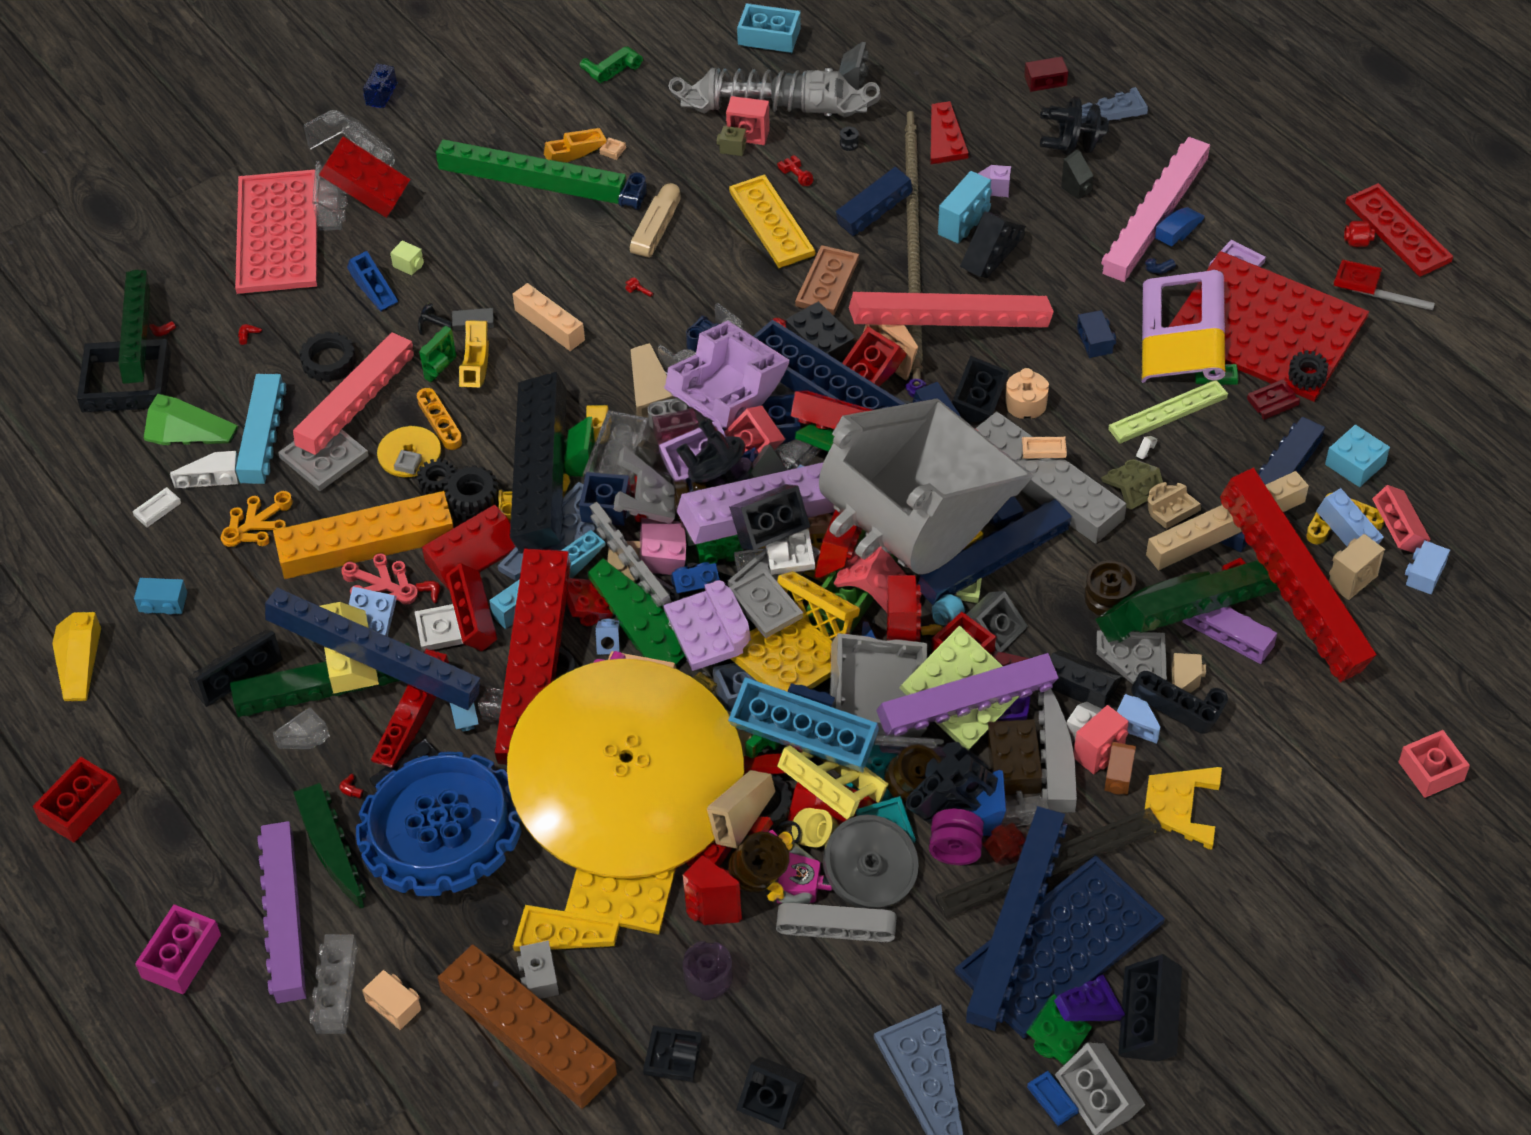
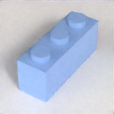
M1341 488L1325 497L1316 510L1346 546L1353 539H1358L1363 534L1378 544L1384 538Z

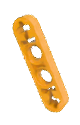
M431 388L419 390L417 393L418 404L444 447L449 450L460 448L462 445L461 433L435 391ZM434 409L440 410L438 414H430ZM442 423L449 424L446 428L438 427ZM451 434V437L453 438L454 441H452L451 439H449V436H448V435Z

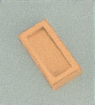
M1022 437L1023 458H1066L1065 437Z

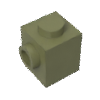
M723 126L721 134L718 133L717 145L720 146V153L743 156L746 146V129Z

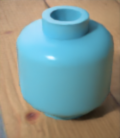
M945 594L932 606L931 612L933 620L938 625L945 627L961 612L965 613V608L959 597Z

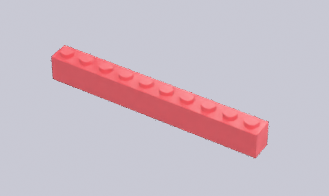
M853 292L849 305L854 324L1048 327L1054 312L1047 296Z

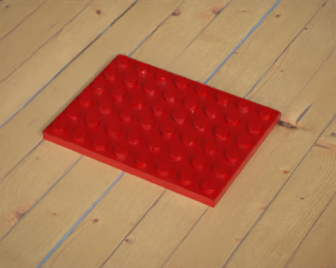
M1219 251L1207 271L1217 270L1224 275L1225 364H1237V370L1270 384L1284 379L1296 395L1315 402L1366 321L1369 311ZM1198 282L1169 327L1198 324L1202 321V282ZM1308 350V353L1312 354V351H1316L1315 355L1320 353L1322 358H1326L1328 373L1325 383H1322L1320 388L1316 386V390H1312L1311 387H1309V390H1305V387L1302 386L1299 389L1298 384L1294 386L1292 381L1289 380L1290 361L1294 355H1298V352L1304 354V351ZM1309 367L1300 369L1305 373L1316 372L1314 369Z

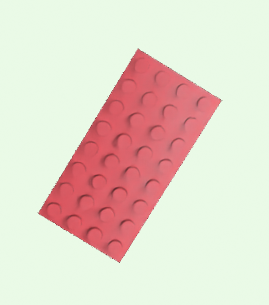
M316 169L239 176L236 293L317 287Z

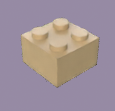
M1365 534L1358 539H1353L1345 550L1338 551L1333 557V567L1329 572V583L1333 589L1350 600L1378 576L1385 549Z

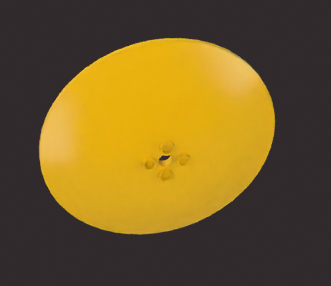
M612 659L587 664L560 676L546 686L531 701L521 715L511 738L507 758L508 785L512 802L519 818L532 837L546 851L574 868L587 873L612 878H639L664 873L692 860L715 841L707 808L744 775V758L738 732L729 723L728 719L730 716L719 700L701 683L677 669L664 664L639 659ZM627 753L630 754L633 757V759L630 762L625 763L622 762L619 759V757L622 754Z

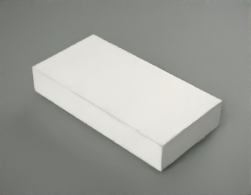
M166 487L135 509L133 514L141 523L149 527L181 504L179 497Z

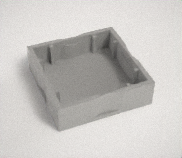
M838 633L831 643L830 695L835 697V708L876 722L879 727L878 734L886 735L876 710L883 702L906 696L899 687L927 659V643L904 640L886 641L867 636ZM915 727L908 729V732L900 735V737L920 738L927 730V727L916 730Z

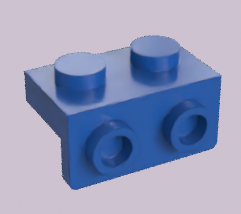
M704 562L697 564V567L694 568L680 567L675 569L671 574L672 585H675L676 593L680 594L705 589V584L718 581L719 576L716 563Z

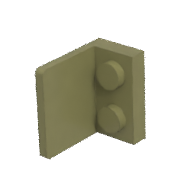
M1136 459L1128 460L1125 462V465L1118 469H1112L1108 471L1107 475L1101 477L1102 482L1121 489L1124 501L1127 503L1126 508L1133 509L1148 501L1150 489L1157 484L1163 483L1158 467Z

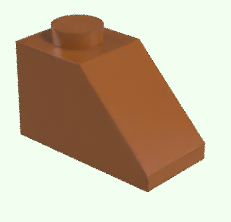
M1112 742L1104 791L1128 795L1136 746Z

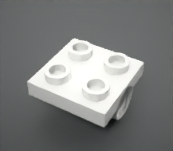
M809 529L766 545L771 575L815 569Z

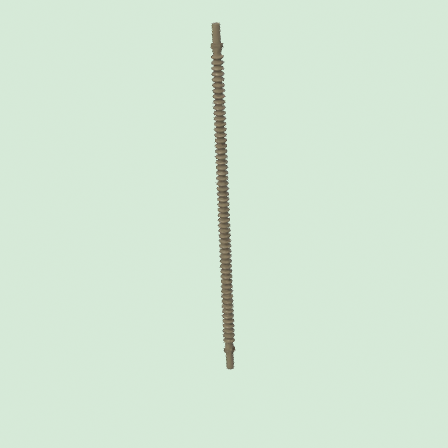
M913 111L907 112V125L905 127V132H907L905 134L906 176L911 179L913 190L906 198L909 293H920L917 134L915 133L917 128L914 124ZM909 325L910 335L918 346L911 372L913 379L921 380V372L923 370L921 365L923 361L922 325ZM916 381L913 385L918 386L920 383Z

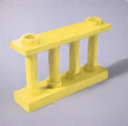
M790 745L784 748L778 767L847 820L854 817L861 799L869 796L877 803L882 801L888 783L867 767H865L862 773L820 757L817 758L824 763L817 766L809 760L814 755L805 752L800 753ZM833 769L837 773H839L841 777L834 779L826 772ZM851 782L860 790L853 793L845 785Z

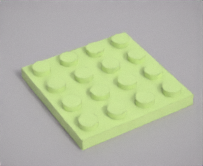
M958 626L899 689L906 695H910L1003 666L962 627ZM1019 696L1013 697L1011 701L1005 704L993 703L991 707L979 711L978 708L970 710L969 714L962 717L957 715L950 716L949 720L938 725L956 742L961 743L969 750L988 730V722H995Z

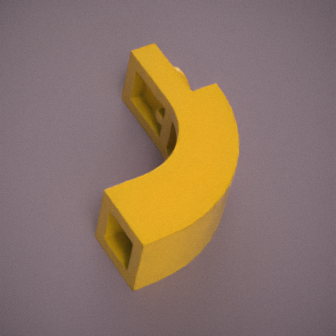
M466 320L465 356L462 365L459 366V387H481L484 383L489 351V340H487L488 321Z

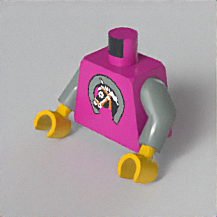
M782 832L779 838L783 839L782 841L789 851L790 862L787 870L778 878V883L773 882L767 887L771 891L767 895L768 900L775 901L777 899V903H813L816 901L818 889L832 891V887L826 876L821 875V862L813 858L794 842L792 843L793 839L790 833Z

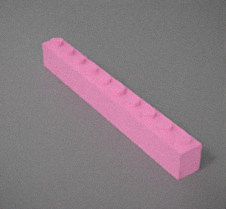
M1188 137L1185 143L1180 144L1178 152L1172 156L1169 166L1163 169L1161 178L1156 179L1152 191H1148L1143 204H1139L1135 216L1130 217L1126 229L1123 228L1121 230L1119 239L1112 243L1110 252L1104 255L1101 263L1104 265V275L1123 282L1126 281L1155 238L1156 227L1172 213L1207 161L1210 144Z

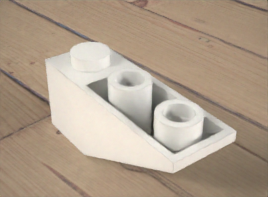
M236 451L214 452L170 472L174 488L238 484L239 480L236 473L238 456Z

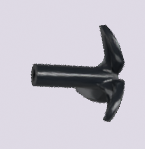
M431 302L425 304L418 319L420 335H422V327L425 321L451 328V321L433 314L435 309L432 307L433 304Z

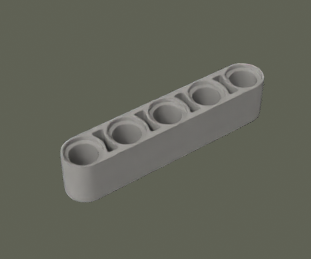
M782 903L778 907L776 930L785 935L890 942L895 939L897 916L890 910Z

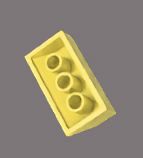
M342 602L320 606L369 628L365 610ZM324 646L333 694L379 684L376 669Z

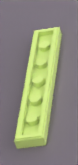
M1214 380L1109 425V431L1121 444L1227 399L1228 393L1217 380Z

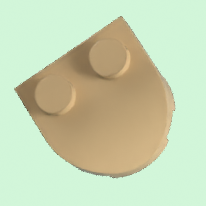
M1166 482L1155 485L1149 491V514L1166 529L1201 510V504L1187 494V486L1181 483H1177V486H1168Z

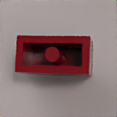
M1056 57L1026 62L1024 77L1030 92L1067 86L1068 70L1063 58Z

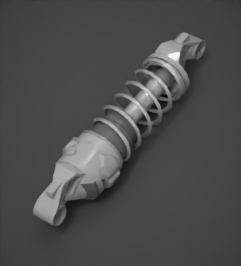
M711 68L693 86L679 77H675L669 82V89L673 97L681 101V108H693L704 114L710 110L720 109L722 97H729L730 101L731 96L758 98V100L772 98L774 112L777 110V106H784L789 112L794 108L802 109L804 113H824L825 116H831L832 113H836L845 118L856 112L867 113V107L876 104L881 97L879 86L876 83H867L861 89L855 90L839 71H833L832 68H826L825 71L805 70L803 74L798 70L794 74H787L782 70L775 78L772 72L767 70L764 73L762 83H760L758 72L755 69L750 72L747 82L743 71L738 69L735 72L733 82H731L727 69L724 68L721 71L719 68ZM724 72L728 82H722ZM739 73L741 75L742 82H737V77ZM768 73L771 83H766ZM753 74H755L756 82H751ZM676 85L683 86L682 90L678 92L674 91V87ZM870 90L877 92L873 97L867 96V92Z

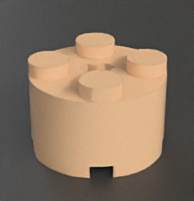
M1029 368L1022 369L1021 372L1012 375L1006 384L1005 402L1008 412L1024 419V416H1031L1032 419L1042 415L1047 406L1048 381L1042 375L1033 372Z

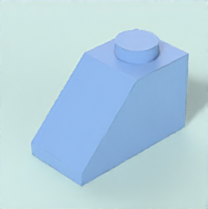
M1125 694L1117 712L1129 721L1128 733L1157 744L1160 725L1148 703L1138 697Z

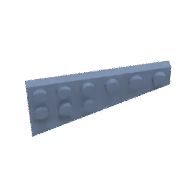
M578 482L563 498L561 543L539 550L561 551L590 530L598 534L596 531L598 527L594 523L581 522L579 504L584 484ZM627 511L626 518L631 516L629 511ZM515 547L498 565L499 572L515 581L520 579L523 553L520 554Z
M941 1005L874 1033L875 1042L925 1134L963 1135Z

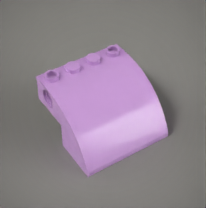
M726 321L699 334L696 355L668 367L664 389L669 391L674 397L684 401L689 407H693L702 413L704 417L710 418L712 421L718 420L721 427L727 429L747 408L761 406L768 399L783 377L789 365V359L733 323Z

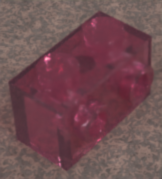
M694 408L652 417L653 431L658 448L662 443L699 428Z

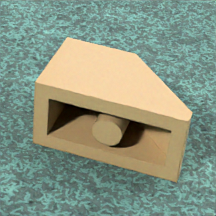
M1174 653L1172 684L1192 693L1200 686L1201 677L1206 675V664H1202V655Z

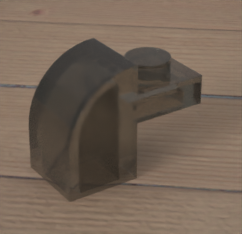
M642 440L636 447L635 455L671 483L673 478L666 466L658 463L660 457L659 445Z

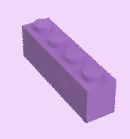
M1229 606L1183 620L1184 624L1259 664H1262L1275 646L1276 632L1253 621L1250 617L1236 612Z

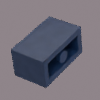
M1102 310L1079 314L1077 331L1088 357L1113 354L1116 336L1114 332L1111 333L1109 320L1104 317Z

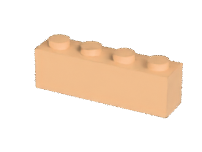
M525 284L513 293L515 311L566 349L571 351L585 341L583 323L530 284Z

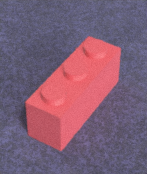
M1387 485L1372 498L1398 548L1414 553L1417 547H1422L1424 540L1428 542L1431 540L1404 490Z

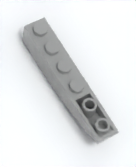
M1049 689L1044 692H1038V706H1042V711H1039V725H1043V730L1039 732V742L1044 744V749L1040 750V763H1045V769H1041L1042 783L1046 785V789H1042V803H1046V809L1053 811L1075 812L1077 797L1072 741L1059 703L1052 690Z

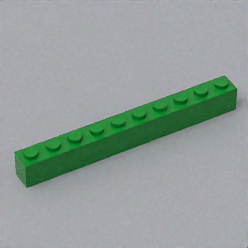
M442 139L436 151L438 169L615 204H618L620 192L626 184V174Z

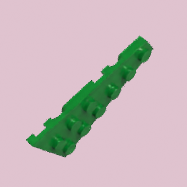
M602 559L588 572V578L601 597H604L609 605V609L616 615L620 621L619 624L643 657L675 663L676 667L686 659L663 607H657L649 593H646L605 559Z

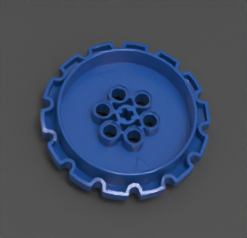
M440 752L437 756L430 757L425 755L405 763L404 767L398 771H391L377 783L375 795H368L359 812L362 823L356 826L357 845L360 852H362V859L372 875L376 878L381 876L386 886L401 893L414 889L417 896H440L442 891L452 890L455 893L477 884V879L483 875L490 876L506 861L504 852L514 850L522 832L518 823L521 822V819L512 802L507 772L504 769L496 770L494 762L479 755H472L470 758L464 757L463 752Z

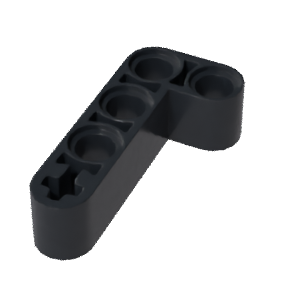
M1150 671L1140 672L1131 687V692L1135 697L1146 701L1153 708L1202 734L1212 730L1228 701V695L1223 689L1212 688L1205 699L1201 700Z

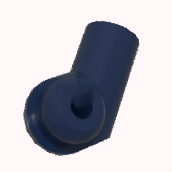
M1153 258L1145 261V268L1150 273L1164 274L1176 267L1173 259H1169L1162 264H1156V260Z

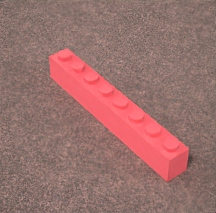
M393 332L384 339L293 430L295 446L314 455L321 449H324L328 442L334 436H337L340 430L347 423H350L352 418L377 395L378 391L383 386H386L389 380L395 374H398L407 362L412 360L414 356L412 341Z

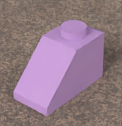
M990 165L978 173L991 179V196L1008 197L1011 166Z

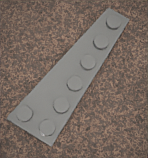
M597 502L589 506L593 513L590 517L598 527L596 529L598 535L602 540H608L607 545L613 553L617 552L619 554L618 558L623 566L628 565L630 567L629 571L635 580L639 578L643 590L646 593L650 592L652 594L651 598L657 607L662 606L664 609L663 605L672 602L669 594L642 560L640 561L632 546H628L619 530L616 531L611 519Z

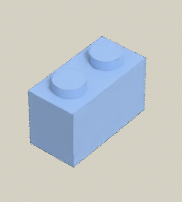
M1424 540L1422 547H1417L1412 558V560H1415L1414 563H1409L1405 572V575L1408 576L1406 585L1432 594L1446 565L1450 550Z

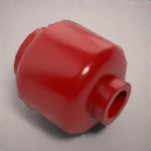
M1351 221L1348 226H1345L1344 241L1351 247H1367L1370 241L1374 240L1375 229H1372L1367 221Z

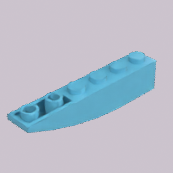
M592 530L561 550L569 552L571 562L569 578H573L605 546V541ZM519 580L490 599L491 616L505 629L513 625Z

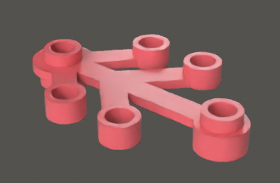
M377 554L373 558L380 577L360 570L358 565L353 562H347L342 567L341 571L345 581L354 582L360 579L372 584V586L364 588L360 585L353 587L376 592L390 591L392 592L389 593L390 595L397 596L396 601L399 600L402 604L406 605L413 603L418 596L417 588L407 581L404 562L396 561L392 564L393 574L398 577L399 585L391 582L386 567L387 559L384 554Z

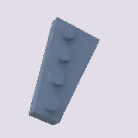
M1136 87L1131 88L1129 93L1119 92L1115 94L1114 98L1107 99L1105 97L1099 99L1098 103H1096L1100 107L1101 117H1106L1108 120H1119L1126 117L1148 114V107ZM1092 103L1082 105L1083 123L1086 121L1088 111L1093 105Z

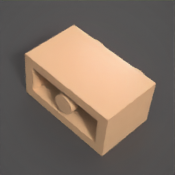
M384 970L362 990L365 1001L399 1030L421 1011L419 995L412 988H405L396 975H389Z

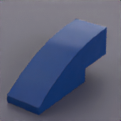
M1188 207L1177 210L1156 227L1155 238L1172 247L1178 240L1183 241L1204 219V215Z

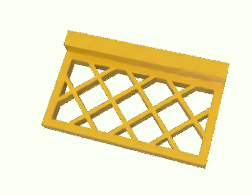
M794 571L778 576V584L781 585L786 593L788 590L792 592L795 599L794 602L802 610L805 620L811 624L808 615L813 613L818 624L814 627L819 628L830 640L836 637L838 633L850 635L853 618L859 616V607ZM804 599L809 602L811 610L806 612L802 602ZM819 609L825 610L828 620L823 622ZM837 618L845 621L842 631L839 630L835 620ZM829 622L834 632V635L830 637L825 627V624Z

